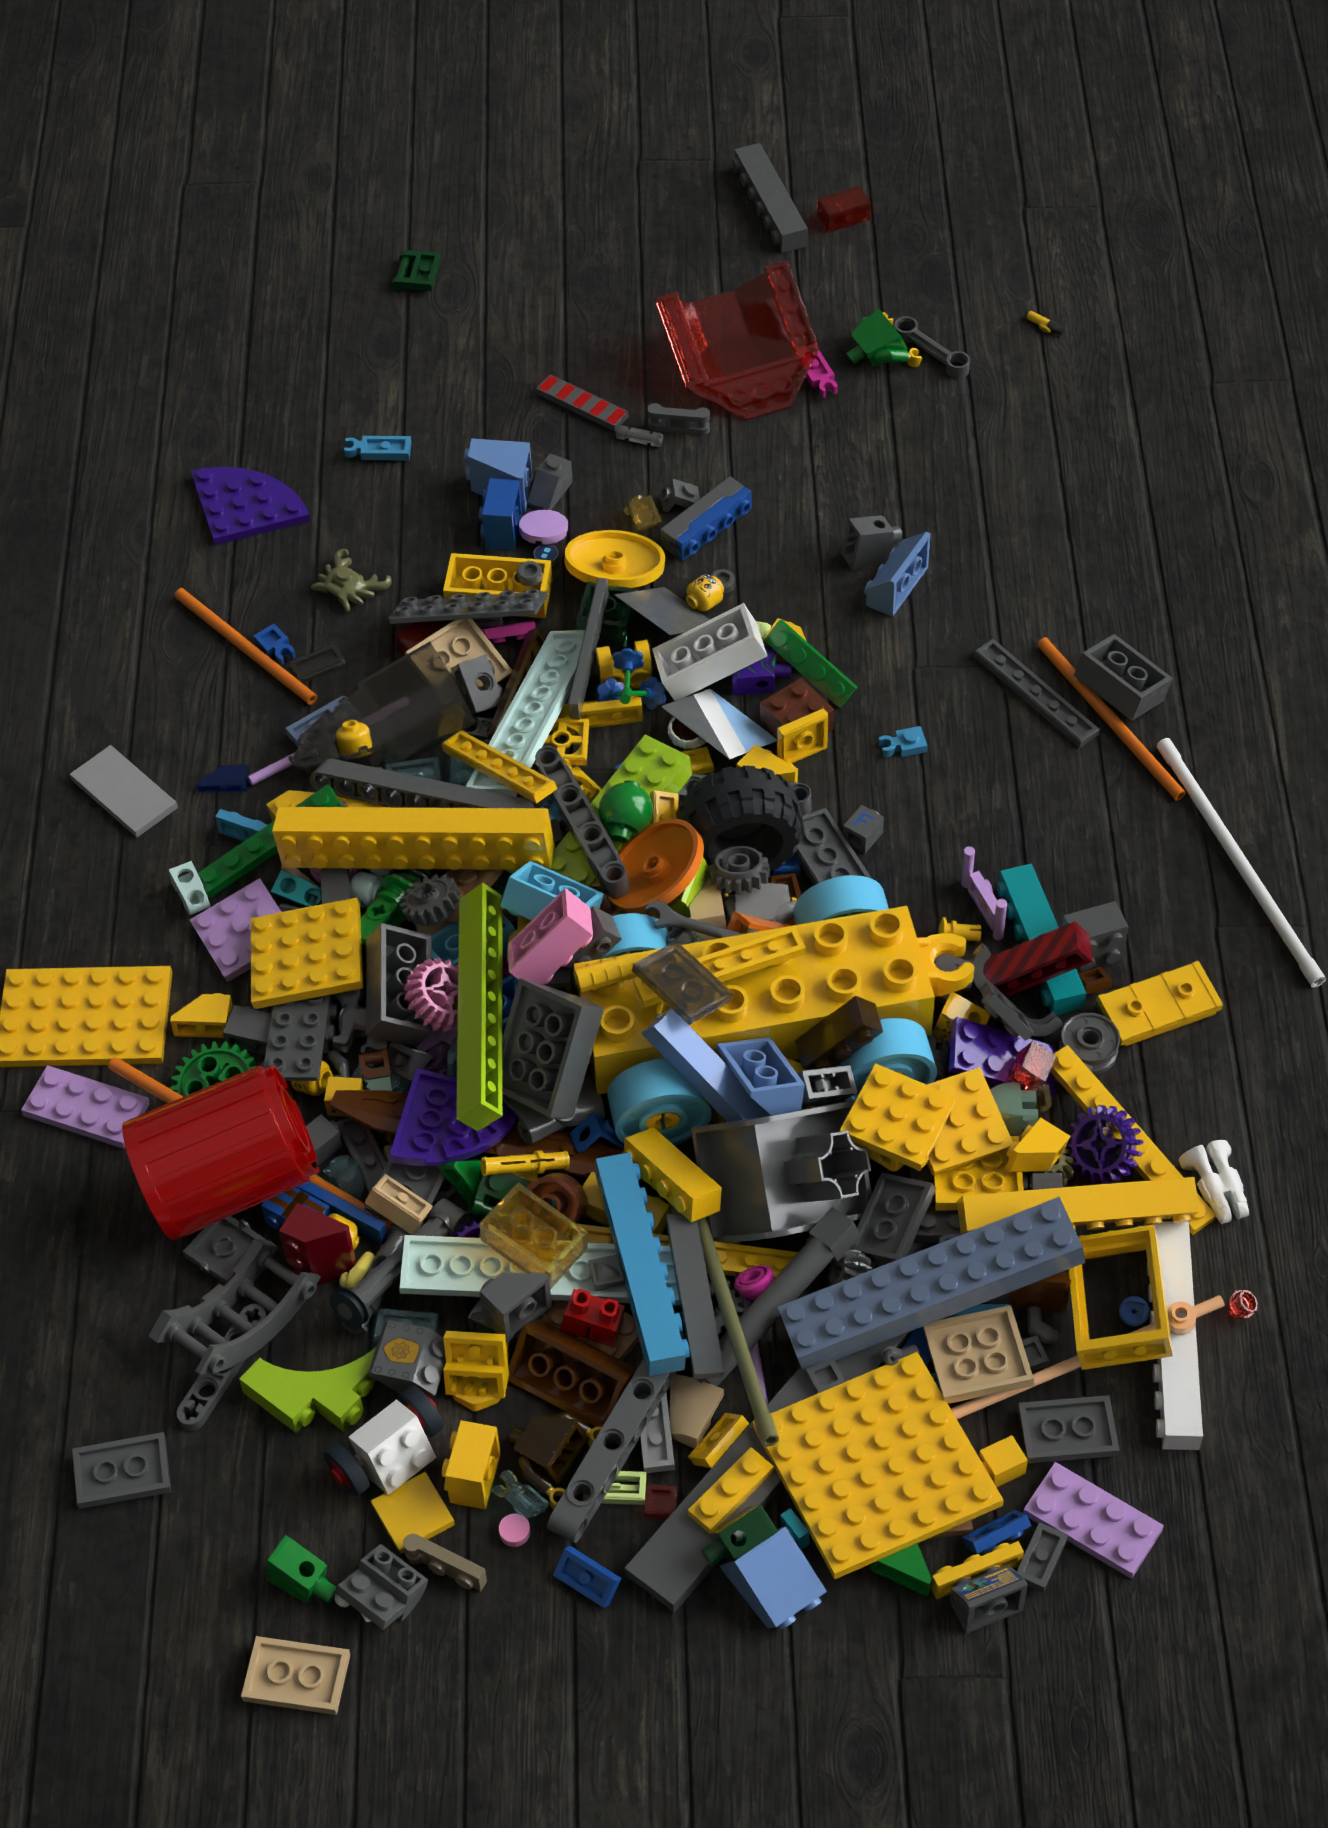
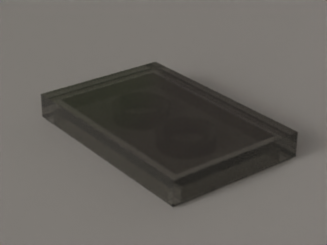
M677 941L633 964L632 972L688 1025L733 1001L734 994Z

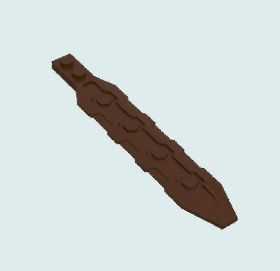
M336 1090L330 1103V1108L373 1130L396 1135L408 1094L390 1090ZM517 1122L509 1134L483 1153L500 1157L534 1154L535 1151H543V1153L567 1151L570 1158L569 1169L553 1171L579 1177H589L591 1172H595L596 1158L623 1154L624 1150L616 1149L597 1139L585 1151L579 1153L571 1138V1131L568 1130L560 1133L554 1132L531 1145H527L519 1135ZM581 1134L580 1141H585L589 1135ZM642 1178L641 1180H638V1183L649 1185L647 1182L643 1181Z

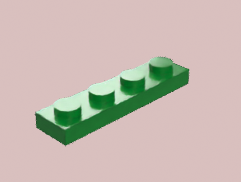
M779 620L764 639L768 645L838 707H843L858 688L783 620Z

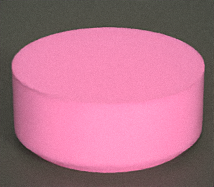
M520 1514L505 1516L499 1524L500 1539L504 1544L511 1547H518L526 1543L530 1537L528 1520Z

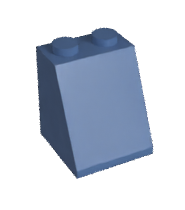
M471 438L470 447L465 449L464 462L469 465L466 470V480H470L471 491L483 496V489L488 488L490 478L519 480L522 512L526 513L533 478L530 443Z
M786 1527L778 1528L776 1534L738 1559L726 1561L720 1565L721 1570L768 1629L778 1626L782 1630L796 1620L794 1614L801 1609H804L805 1612L813 1609L822 1602L819 1597L827 1592Z

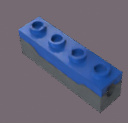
M728 477L661 528V546L674 556H677L681 561H684L690 555H694L700 547L712 541L722 530L729 528L735 520L749 512L752 505L751 490L732 477Z

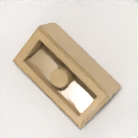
M384 1174L372 1188L365 1201L368 1206L412 1235L433 1208L431 1204L387 1174Z

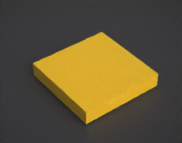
M823 708L778 727L777 757L785 762L794 763L827 749L828 713Z
M426 1472L403 1483L391 1494L387 1495L384 1493L371 1500L372 1507L400 1554L405 1552L403 1541L407 1535L417 1534L428 1540L455 1525L453 1517Z

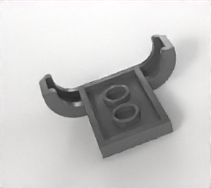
M981 943L973 952L970 963L974 965L973 981L983 996L981 1001L985 1005L984 1008L995 1019L1000 1016L1002 1018L1001 1021L1005 1025L1004 1027L1014 1038L1020 1035L1027 1041L1031 1036H1046L1058 1030L1063 1023L1054 1012H1050L1041 1019L1028 1018L983 975L984 964L991 956V953L987 946Z

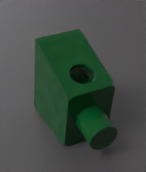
M762 1505L750 1506L711 1532L710 1537L713 1542L701 1549V1552L711 1566L722 1558L726 1561H733L778 1531ZM732 1534L735 1536L736 1540L734 1545L731 1542Z

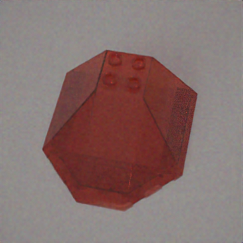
M788 260L766 266L764 269L765 273L733 291L695 302L680 301L678 292L654 299L685 388L745 420L791 407L819 351L815 334Z

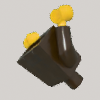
M569 1412L548 1416L536 1415L532 1418L526 1429L516 1427L510 1434V1443L514 1445V1452L519 1458L518 1466L524 1477L542 1495L546 1493L550 1497L549 1503L553 1509L558 1504L554 1501V1497H562L565 1490L563 1488H553L551 1485L553 1483L556 1485L560 1483L587 1439L588 1445L591 1447L595 1441L594 1437H597L602 1427L589 1428L587 1422Z

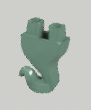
M1003 1083L990 1090L1010 1135L1021 1136L1022 1129H1026L1028 1125L1034 1126L1038 1121L1036 1090H1021L1020 1083Z

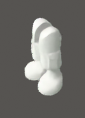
M1215 1140L1207 1145L1206 1150L1203 1145H1198L1186 1151L1178 1161L1182 1169L1196 1170L1201 1178L1197 1186L1203 1199L1210 1205L1218 1221L1224 1224L1232 1220L1230 1207L1237 1219L1248 1217L1249 1209L1243 1193L1244 1189L1237 1170L1229 1167L1228 1164L1231 1147L1226 1140ZM1209 1161L1215 1164L1219 1174L1213 1173Z

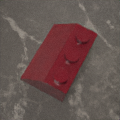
M297 1203L279 1230L288 1269L298 1276L301 1272L318 1274L320 1279L316 1286L339 1280L342 1273L350 1272L356 1264L349 1226Z

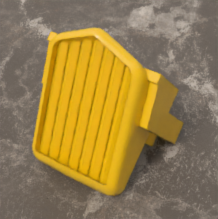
M446 1331L443 1337L446 1364L443 1369L446 1395H452L455 1401L474 1412L498 1403L501 1398H505L509 1377L508 1361L511 1350L510 1341L506 1343L505 1334Z

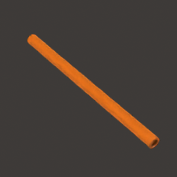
M183 588L175 592L174 597L303 701L312 705L317 700V694Z

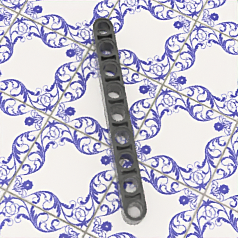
M336 759L324 760L310 776L311 785L317 791L329 784L336 796L392 808H535L529 800Z

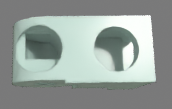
M192 861L169 869L171 883L175 891L178 892L189 915L210 908L204 886ZM185 871L190 872L189 874H186L178 878L180 873Z

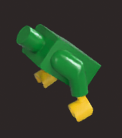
M878 308L869 317H862L856 329L851 334L857 346L846 353L854 365L866 357L870 364L875 367L889 362H907L911 367L920 366L922 357L918 356V349L912 348L908 353V348L901 335L893 327V318L888 319V315L885 312H881Z

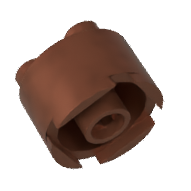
M552 1173L535 1179L525 1188L521 1197L522 1215L527 1225L537 1233L546 1235L559 1234L575 1227L581 1221L586 1211L588 1198L576 1179L567 1174ZM551 1199L556 1200V1209H553L551 1207L553 1205V1201Z

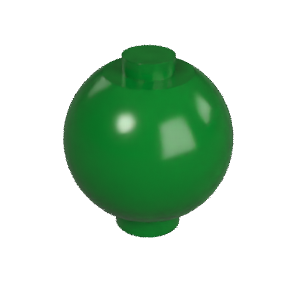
M626 780L624 783L610 787L600 800L599 817L603 826L609 830L608 836L612 841L629 843L631 836L643 832L652 820L653 804L651 798L640 787V784L635 781Z

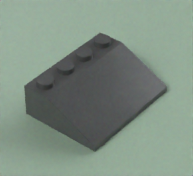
M519 978L502 1038V1094L548 1117L573 1118L604 1007L584 998Z

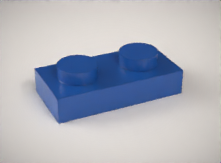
M1013 1510L962 1536V1540L967 1549L977 1554H986L991 1552L999 1542L1005 1539L1013 1540L1023 1534V1530L1030 1527L1031 1524L1026 1514Z
M572 1546L564 1549L553 1573V1576L603 1608L610 1605L621 1581L619 1576Z

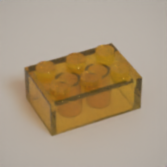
M519 1182L480 1222L482 1242L525 1273H545L550 1280V1290L588 1249V1232Z

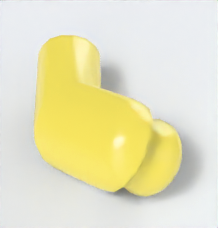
M365 1252L350 1272L342 1273L339 1279L340 1286L352 1290L360 1283L371 1267L375 1258L374 1254Z

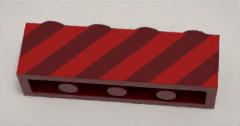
M1075 921L1065 924L1051 932L1041 934L1032 940L1018 944L999 954L992 955L984 964L983 975L1001 993L1009 997L1093 962L1090 934Z

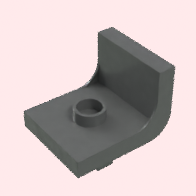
M856 1100L691 1128L697 1166L722 1187L720 1211L706 1216L713 1241L722 1243L751 1241L809 1231L831 1207H834L852 1221L860 1220L872 1195L868 1173L871 1171L867 1148L855 1146L856 1144L850 1139L848 1130L840 1131Z

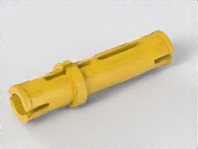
M535 1151L534 1154L481 1158V1172L483 1176L535 1171L536 1174H543L545 1170H566L570 1166V1158L567 1151L553 1153Z

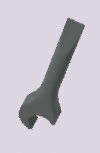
M653 901L645 907L646 913L656 911L660 914L659 920L654 923L657 929L679 927L716 938L742 934L684 917L661 901Z

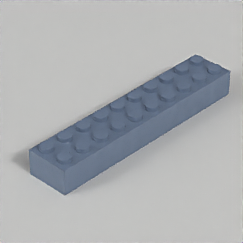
M1057 1197L778 1306L802 1371L805 1373L806 1368L830 1359L838 1360L1086 1262L1081 1242L1060 1197Z

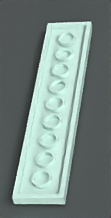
M585 630L549 632L489 742V746L529 768L532 767L536 752L542 748L570 695ZM476 769L466 787L515 797L518 794Z
M404 1236L400 1294L480 1297V1290L484 1283L491 1278L495 1279L502 1272L545 1273L550 1280L551 1300L569 1301L573 1289H582L590 1292L591 1295L603 1299L609 1298L618 1301V1303H629L625 1285L609 1287L608 1289L598 1291L594 1289L588 1260L616 1255L614 1244ZM661 1246V1254L658 1256L660 1262H665L667 1266L668 1280H665L667 1288H673L675 1305H680L670 1246Z

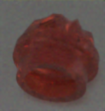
M1249 1290L1234 1291L1226 1303L1228 1305L1227 1311L1230 1312L1233 1318L1237 1319L1252 1317L1258 1308V1301Z

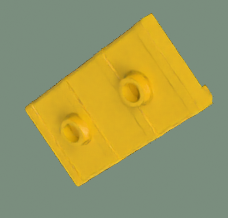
M1199 961L1169 972L1166 971L1137 983L1129 984V986L1109 993L1098 995L1096 999L1104 1016L1111 1020L1119 1030L1120 1045L1124 1047L1213 1016L1217 1011L1222 1010L1223 1007L1221 999Z

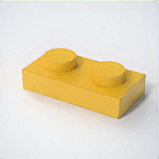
M725 1413L690 1453L688 1458L696 1466L712 1468L749 1425L748 1421L743 1415Z

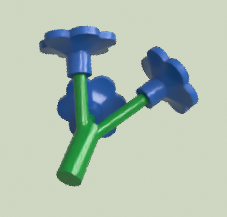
M626 648L621 652L613 654L614 667L623 669L625 674L624 684L616 682L614 678H607L604 684L597 686L598 702L620 700L623 704H628L631 696L641 697L642 704H646L647 708L651 710L665 703L666 688L662 682H659L657 677H650L647 681H643L639 686L640 691H632L630 688V674L636 668H642L644 665L641 652H634L632 649Z

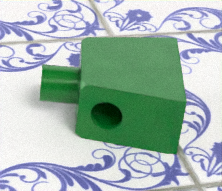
M285 1535L267 1560V1581L305 1603H309L314 1595L327 1603L335 1596L337 1585L326 1579L327 1565Z

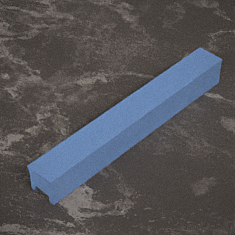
M670 1008L664 1015L662 1013L659 1014L648 1028L641 1032L727 1122L770 1116L764 1108L749 1096L729 1066L673 1008Z

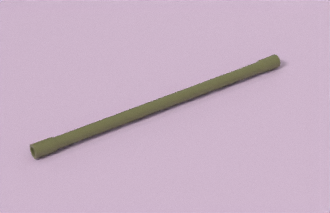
M704 1217L697 1220L706 1268L755 1417L754 1423L761 1444L765 1447L773 1446L779 1441V1436L758 1380L707 1219Z

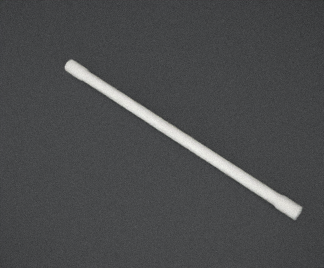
M1169 738L1162 739L1158 742L1157 749L1182 783L1296 959L1305 978L1313 988L1322 985L1326 981V977L1317 963L1310 957L1184 764L1180 753Z

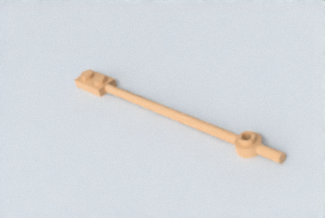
M1218 1295L1195 1306H1191L1186 1302L1171 1304L1167 1308L1170 1331L1176 1334L1191 1332L1196 1325V1318L1225 1306L1222 1297ZM1184 1313L1186 1317L1178 1318L1176 1314ZM1155 1322L1131 1333L1156 1330ZM1078 1355L1032 1374L1034 1386L977 1397L953 1407L951 1410L956 1419H959L1080 1368Z

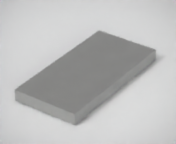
M111 745L70 773L71 780L137 838L178 808L177 802Z

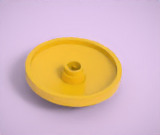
M601 530L585 533L571 540L565 549L564 562L567 570L583 582L596 586L598 578H605L608 581V588L627 589L644 586L658 579L664 571L665 554L656 542L642 535L618 530Z

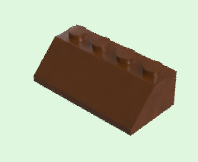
M538 1319L522 1327L509 1365L508 1381L595 1427H603L637 1368L560 1330L542 1319Z

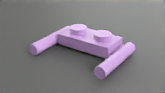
M966 847L963 856L961 885L968 888V892L991 930H993V938L1001 940L1004 937L1007 901L1004 899L997 900L993 894L990 882L987 879L984 880L979 871L973 873L975 849L973 847Z

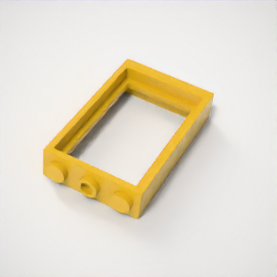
M1155 1225L1078 1236L1083 1247L1085 1259L1146 1250L1156 1330L1090 1339L1082 1264L1070 1268L1069 1278L1071 1280L1070 1289L1076 1350L1081 1369L1085 1370L1172 1357L1173 1351L1160 1248Z

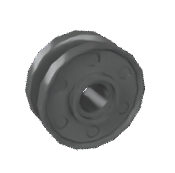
M1080 1013L1071 1017L1064 1024L1058 1048L1060 1050L1068 1045L1081 1061L1093 1067L1092 1073L1098 1075L1108 1071L1115 1064L1120 1045L1119 1030L1105 1016L1096 1013Z

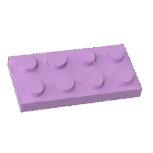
M47 1065L21 1111L25 1117L125 1149L122 1134L123 1122L144 1114L150 1103L148 1097Z
M1056 1462L1023 1510V1513L1031 1520L1068 1534V1542L1131 1579L1164 1527L1163 1524Z

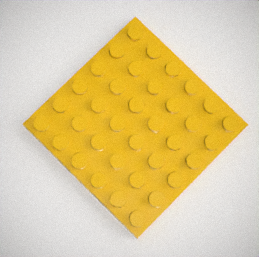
M918 1352L899 1359V1362L895 1365H884L770 1413L779 1436V1441L773 1446L763 1447L834 1580L1003 1506L1004 1500L948 1403L944 1401L941 1391ZM753 1421V1428L757 1436L759 1437L755 1423Z

